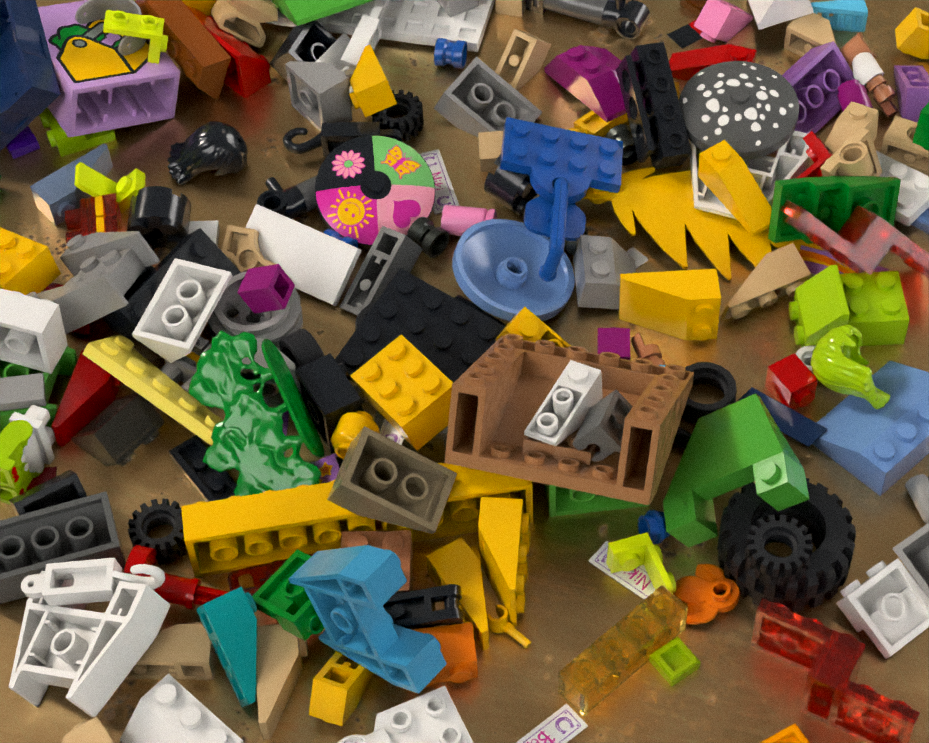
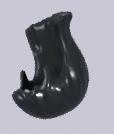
M210 121L196 129L184 142H176L174 145H171V151L169 152L171 157L167 159L169 163L167 167L172 178L176 180L178 185H185L197 174L208 170H218L215 173L216 176L238 173L247 165L248 149L243 137L236 128L223 122Z

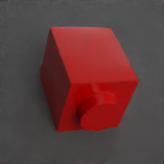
M795 353L768 366L765 387L778 402L795 410L798 407L808 406L815 399L818 379Z

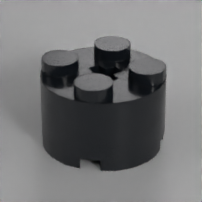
M500 154L494 162L498 168L494 175L490 172L488 173L484 184V191L519 216H524L527 202L532 200L537 193L531 186L528 174L499 169Z
M149 186L138 190L137 196L134 197L133 195L131 197L127 231H139L153 251L155 248H167L172 251L188 235L191 202L182 193L180 197L172 194V189L168 187Z

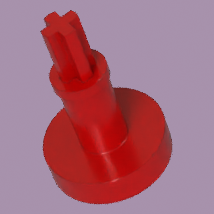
M135 545L128 556L123 573L132 574L130 569L133 565L148 564L155 566V549ZM165 573L164 583L160 587L153 589L168 603L185 606L186 609L194 610L196 604L203 605L228 593L227 591L201 586V579L194 577L190 579ZM136 574L138 576L150 577L147 574Z

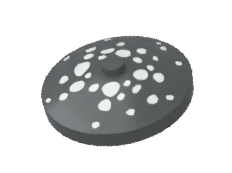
M728 61L706 67L690 78L679 98L688 139L695 146L705 151L717 143L726 140L743 160L763 157L781 148L793 135L798 122L799 101L791 84L775 70L753 62Z

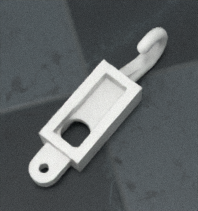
M375 5L370 16L362 15L341 58L342 70L340 71L345 72L348 78L352 77L365 46L371 45L373 51L376 48L382 35L381 21L385 13V8ZM350 86L349 93L354 92L352 86Z
M115 557L46 564L45 573L32 574L25 577L21 583V589L29 598H44L49 606L111 601L119 581L147 584L150 588L156 589L164 583L165 573L159 567L148 564L133 565L130 569L132 574L123 573L122 567ZM136 574H147L150 577L138 576ZM74 579L73 586L59 588L60 580Z

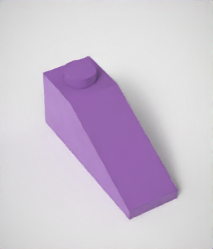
M894 65V78L900 115L902 118L918 123L921 110L929 102V74L923 65Z

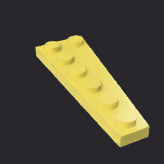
M115 335L88 343L82 353L212 446L213 440L211 436L214 426L223 421V419L211 412L133 349L134 343L130 339L121 335Z

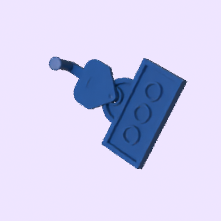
M506 117L499 169L528 174L531 186L540 195L527 202L524 224L530 232L550 237L549 253L544 265L538 271L539 277L543 281L550 282L556 278L557 268L564 253L565 240L577 241L580 239V235H583L585 232L586 216L575 202H579L586 196L588 188L613 193L619 192L622 176L623 141Z

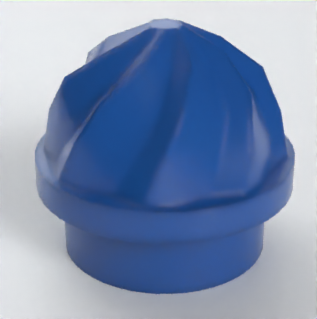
M649 510L645 515H641L638 518L639 534L648 532L653 544L662 543L664 539L670 537V534L666 532L664 512Z

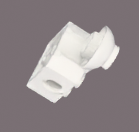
M443 686L376 715L374 732L367 735L355 734L346 736L336 743H473L446 687Z

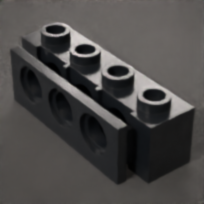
M664 42L637 45L630 55H626L623 58L616 72L638 161L643 163L650 156L655 169L681 166L692 154Z

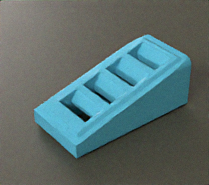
M834 0L811 3L813 12L815 14H818V12L822 13V17L830 21L832 30L865 32L868 17L865 0Z

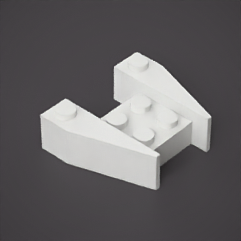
M74 579L60 580L59 588L73 586ZM119 581L105 613L84 610L87 603L49 606L44 598H28L8 688L36 707H39L49 685L70 688L66 699L89 716L96 717L155 640L171 605L147 584Z

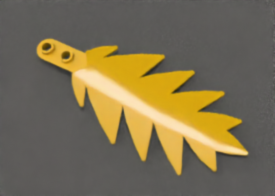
M654 167L632 170L622 174L621 187L618 193L588 188L586 196L582 198L589 199L594 204H602L608 200L611 201L615 215L631 236L636 235L634 213L639 223L660 248L683 269L688 268L686 226L699 248L727 280L732 279L728 235L754 267L759 264L767 253L772 252L770 243L777 249L794 243L798 252L801 245L818 250H838L854 246V243L840 245L834 240L807 244L801 239L774 243L768 239L769 228L752 237L737 219L694 209L691 170L652 177L649 176L655 172Z

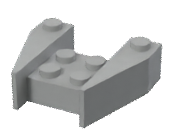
M139 231L96 232L86 236L79 234L68 241L66 244L68 248L60 257L74 277L64 286L37 294L36 292H31L27 296L48 299L59 304L65 334L127 306L128 301L124 295L145 267L158 264L160 260Z

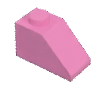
M707 0L694 27L702 31L701 37L712 43H715L716 40L727 43L747 26L754 16L729 2Z

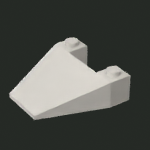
M794 131L791 138L779 148L776 158L763 156L744 160L771 208L775 181L795 179L809 168L811 158L805 152L809 149V146L802 139L808 133ZM690 141L692 151L690 167L694 209L736 219L698 177L699 154L703 150Z

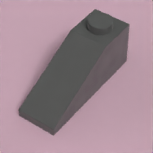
M382 226L340 308L358 316L362 309L379 299L400 268L409 273L412 271L423 249L407 235Z

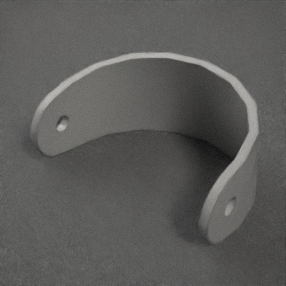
M88 0L78 8L75 19L79 24L105 19L106 10L124 11L142 15L134 0ZM125 36L119 43L118 51L124 56L135 53L144 46L147 39Z

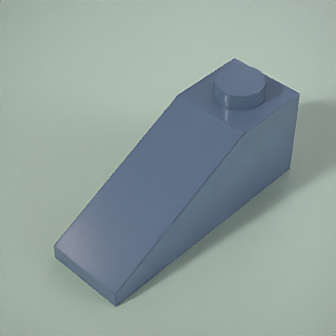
M105 143L30 186L36 207L55 226L80 212L91 197V195L75 186V166L82 162L104 176L112 169L113 164L108 146Z

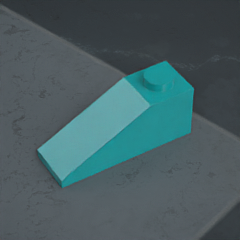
M241 586L201 605L196 611L241 707L256 702L257 618L254 613L257 612V607L249 592L244 593Z

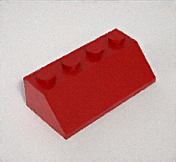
M187 6L231 57L224 80L226 85L246 99L271 83L270 64L263 55L257 54L246 42H241L232 34L222 30L211 16H206L197 8Z

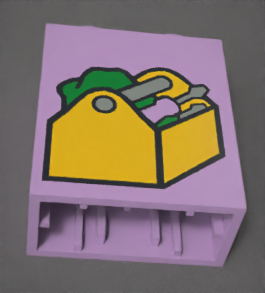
M88 0L38 7L61 93L48 106V109L68 138L174 118L180 70L167 53L160 52L159 64L147 62L150 39H147L144 46L135 53L124 56L119 53L118 47L125 35L103 32L104 19L86 24H79L76 21L75 15L78 8Z

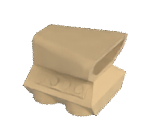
M216 0L211 9V14L216 24L222 30L260 48L266 40V35L260 23L278 21L279 7L269 0Z

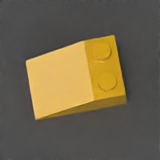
M717 269L620 274L619 320L682 340L703 341L717 339L721 305Z

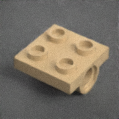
M859 127L820 167L823 177H879L883 173L870 131Z

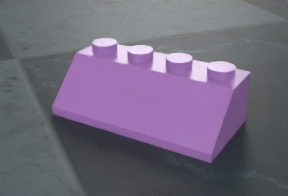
M834 41L811 48L782 75L795 90L799 101V115L795 131L804 133L813 131L816 133L841 110L837 99V88L842 83L853 80L854 77L851 68Z

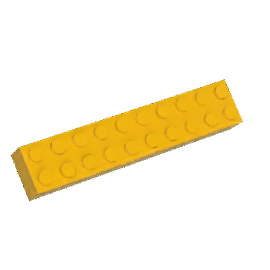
M438 463L456 472L457 476L434 534L359 516L328 501L327 498L335 480L315 485H299L296 488L278 491L267 490L253 495L231 496L227 499L209 502L198 501L190 505L181 506L184 542L194 576L198 578L284 564L297 549L310 556H313L317 551L341 548L342 531L411 530L412 542L478 532L481 497L523 499V513H530V523H533L532 481L447 463Z

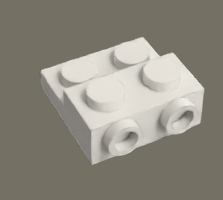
M898 558L888 565L883 560L865 572L869 579L862 584L856 579L840 591L843 598L836 603L857 632L864 630L885 659L891 657L929 627V598Z

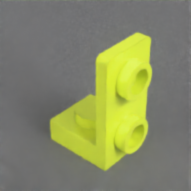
M79 162L75 166L74 184L81 191L93 197L102 196L104 204H106L104 195L116 193L120 211L123 213L130 207L131 197L133 195L134 197L137 196L138 190L145 188V173L135 168L127 176L121 177L118 183L84 163Z
M648 532L608 543L606 564L611 574L622 570L631 571L640 565H644L663 607L671 606L673 593L677 589L673 574L670 571L666 572L663 566L661 549L658 544L653 545Z

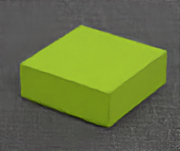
M678 636L649 656L650 663L671 687L698 670L701 663Z

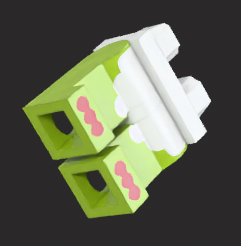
M31 405L24 415L14 412L9 418L10 423L0 433L1 502L11 505L9 500L26 492V488L32 479L39 476L43 472L45 464L50 465L55 458L51 446L56 438L52 428L45 426L51 418L47 409Z

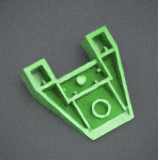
M753 394L698 419L663 500L666 532L688 548L718 536L713 498L755 481L757 495L778 512L809 500L804 468L758 394Z

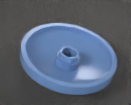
M491 219L474 224L462 234L453 253L452 268L454 276L464 294L482 310L507 321H511L524 306L541 321L556 316L567 304L575 283L573 267L565 252L562 255L557 268L556 278L553 281L546 282L539 277V268L544 265L549 253V239L546 236L530 232L524 223L514 220Z

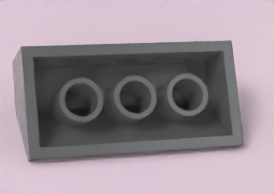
M107 491L0 520V604L27 597L21 589L23 579L28 575L40 574L41 571H45L46 564L115 557L122 569H124L126 560Z

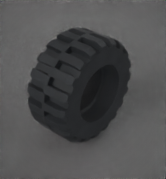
M806 478L809 500L779 512L757 495L754 482L741 487V493L736 492L729 499L728 506L724 508L721 516L717 547L719 567L724 570L725 578L736 582L740 590V596L743 598L751 597L752 603L763 607V604L772 606L773 611L782 612L783 608H791L792 612L803 611L805 605H809L810 608L822 605L824 598L826 600L831 599L838 593V588L844 585L855 548L856 530L852 524L853 518L850 511L846 507L842 508L843 501L835 493L832 495L828 494V488L822 484L809 483L810 479ZM769 515H774L775 521L780 520V515H787L786 522L790 523L792 518L799 520L797 528L804 524L807 528L806 535L811 534L812 543L817 550L812 552L808 570H805L804 576L799 578L796 575L795 582L789 584L787 578H784L783 585H777V579L774 578L771 579L770 584L764 582L765 575L762 574L758 579L754 576V569L749 570L747 567V560H745L747 535L751 526H756L757 520L761 518L767 523ZM768 552V553H769L770 555H772V556L780 557V556H777V555H774V554Z

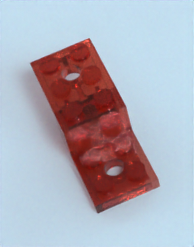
M789 200L780 209V211L788 216L785 220L786 223L807 237H810V241L833 255L834 259L857 274L860 270H863L871 275L886 254L890 252L904 260L903 263L912 270L929 279V253L879 215L859 205L838 233Z
M762 598L756 610L751 646L808 672L799 711L867 743L911 742L920 712L913 710L903 701L892 700L878 694L868 685L856 683L866 644L859 642L850 634L832 630L814 618H806L794 613L781 603H772Z

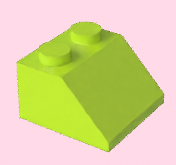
M830 265L795 288L794 301L789 302V317L791 321L795 320L796 322L794 328L796 345H801V348L804 346H816L818 340L831 329L848 325L850 313L837 265Z

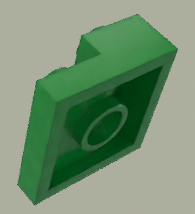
M297 549L252 597L257 610L276 619L285 631L306 641L312 634L322 632L324 627L304 588L292 584L288 580L312 557Z

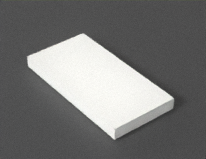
M256 204L245 228L255 229L259 232V248L264 258L279 264L295 284L294 288L337 306L362 250Z

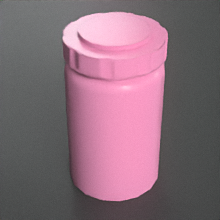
M444 205L441 228L447 231L449 235L462 236L474 224L497 219L496 209H489L488 211L486 208Z

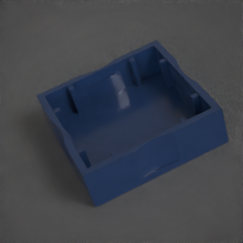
M0 0L1 151L61 95L36 0Z

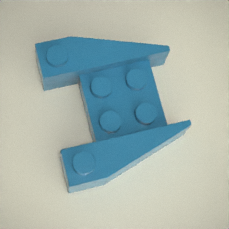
M370 545L317 551L288 580L292 584L303 587L325 629L318 637L319 640L389 683L419 694L447 663L440 651L441 645L433 635L429 633L423 634L393 624L392 617L383 607L407 582L400 567L401 561L398 556L391 550H384Z

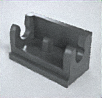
M617 389L589 408L572 445L578 451L587 448L589 444L598 445L601 451L594 454L592 458L594 462L605 459L615 451L619 453L621 451L625 417L633 406Z

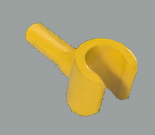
M496 605V612L500 618H493L490 614H487L490 630L494 633L505 632L524 648H528L531 641L510 623L507 608L503 605Z

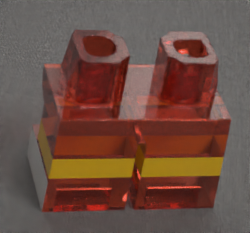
M116 193L80 199V209L65 211L68 231L81 229L80 231L66 232V243L79 234L86 236L96 232H122L121 211Z

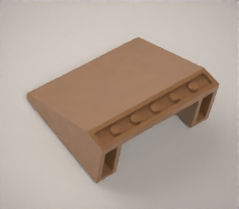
M506 334L501 336L452 384L444 463L650 505L657 493L692 388L694 372L685 371V367L669 364L663 367L653 365L652 361L644 358L626 360L621 359L618 354L612 352L595 354L587 352L586 348L580 346L563 348L555 346L554 342L548 340L531 342L523 340V337L517 334ZM570 360L601 370L602 399L617 389L633 406L625 417L621 451L619 453L615 451L598 462L592 461L594 454L601 451L598 445L589 444L587 448L579 451L572 445L580 428L557 446L524 435L525 429Z

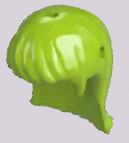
M842 325L831 329L818 340L813 350L811 366L815 377L825 387L835 392L864 398L877 410L883 408L888 403L890 395L874 385L872 371L869 367H866L869 365V362L861 356L860 346L863 344L861 332L852 325Z

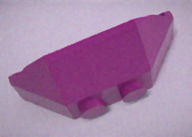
M579 45L557 55L544 67L546 74L604 121L609 122L626 114L616 72L621 60L607 49Z

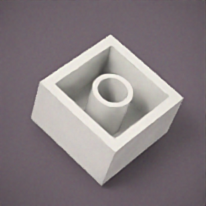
M0 288V360L52 374L68 346L59 304L48 299H38L18 291H8Z

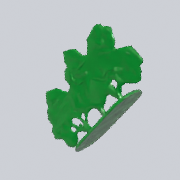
M221 330L218 335L212 338L211 348L200 354L197 362V372L192 376L188 389L189 394L202 405L223 409L225 413L224 420L214 426L211 436L213 444L206 450L202 462L220 473L231 469L240 472L237 486L234 490L235 496L259 494L267 490L278 491L296 488L299 485L319 484L320 470L317 466L303 461L299 452L302 443H304L313 455L320 458L324 456V447L283 356L269 339H264L261 348L269 367L264 368L254 361V356L257 352V340L253 334L242 332L239 335L230 336ZM248 357L251 363L248 365L243 364L242 360ZM241 370H254V375L260 374V378L254 380L244 379L241 376ZM271 379L275 380L284 400L283 404L275 408L269 407L262 396L266 381ZM260 383L258 391L253 392V385ZM289 411L299 433L298 436H285L283 433L282 415L284 412ZM292 447L293 454L288 458L284 457V452Z

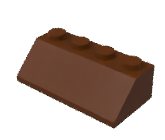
M135 0V3L141 9L142 15L164 18L163 35H168L167 53L181 67L185 75L206 94L214 99L219 98L231 60L228 53L182 0Z

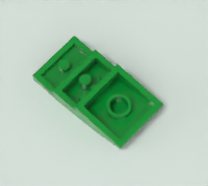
M825 176L776 180L768 239L774 243L801 239L807 244L834 240L843 245L892 237L901 179L897 177Z

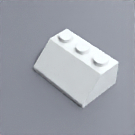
M169 673L140 698L120 738L121 743H244L238 735Z

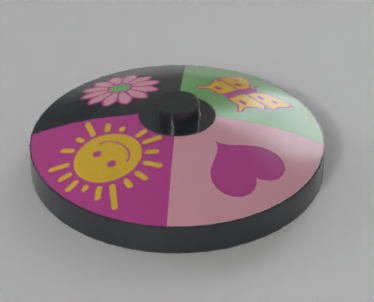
M379 135L362 136L341 144L325 158L316 177L315 202L323 223L328 229L337 231L341 237L349 236L358 241V248L370 250L382 226L407 235L414 221L420 217L430 219L434 208L435 182L428 164L415 149L391 137Z

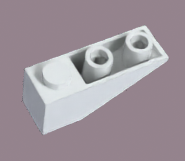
M570 360L525 429L524 435L557 446L580 428L589 408L598 403L603 397L601 370Z

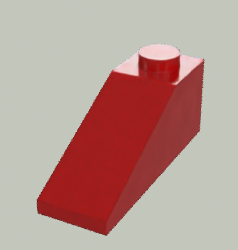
M725 44L672 53L669 64L673 78L689 81L691 77L702 69L717 63L728 61L755 63L757 50Z
M84 350L80 353L51 426L59 446H65L115 400L119 387L124 386V383L83 355Z

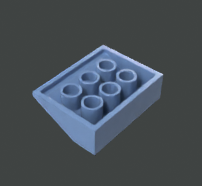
M893 361L887 362L872 375L874 385L890 395L888 403L883 408L877 410L866 399L848 395L816 422L827 428V430L812 443L879 496L883 495L929 454V372Z

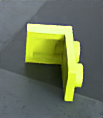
M106 10L103 32L150 39L147 62L159 64L160 52L166 53L168 35H163L164 18Z

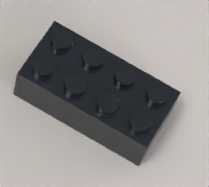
M201 228L185 236L125 297L128 301L127 306L105 317L122 336L134 343L133 347L149 362H153L161 358V356L136 340L132 333L175 258L229 271L232 273V276L241 273Z

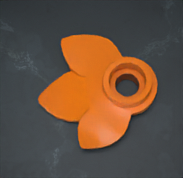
M698 564L695 576H685L677 580V589L673 593L676 598L687 603L681 620L682 623L688 625L710 622L716 617L718 612L724 613L733 610L740 599V590L736 582L725 578L722 569L713 564ZM726 591L725 594L718 595L719 593Z

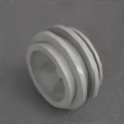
M246 272L232 276L208 320L211 337L213 338L218 335L221 330L230 336L247 332L253 334L256 338L269 339L280 350V339L303 327V314L299 294L294 288L286 308L283 310L254 314L237 293Z

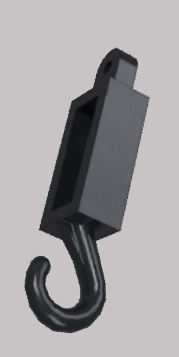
M380 122L322 123L321 133L301 144L293 143L292 139L297 135H307L308 130L301 127L289 130L283 137V145L289 152L294 154H303L322 146L323 156L327 157L336 147L357 137L379 135L402 141L403 135L397 129H381Z

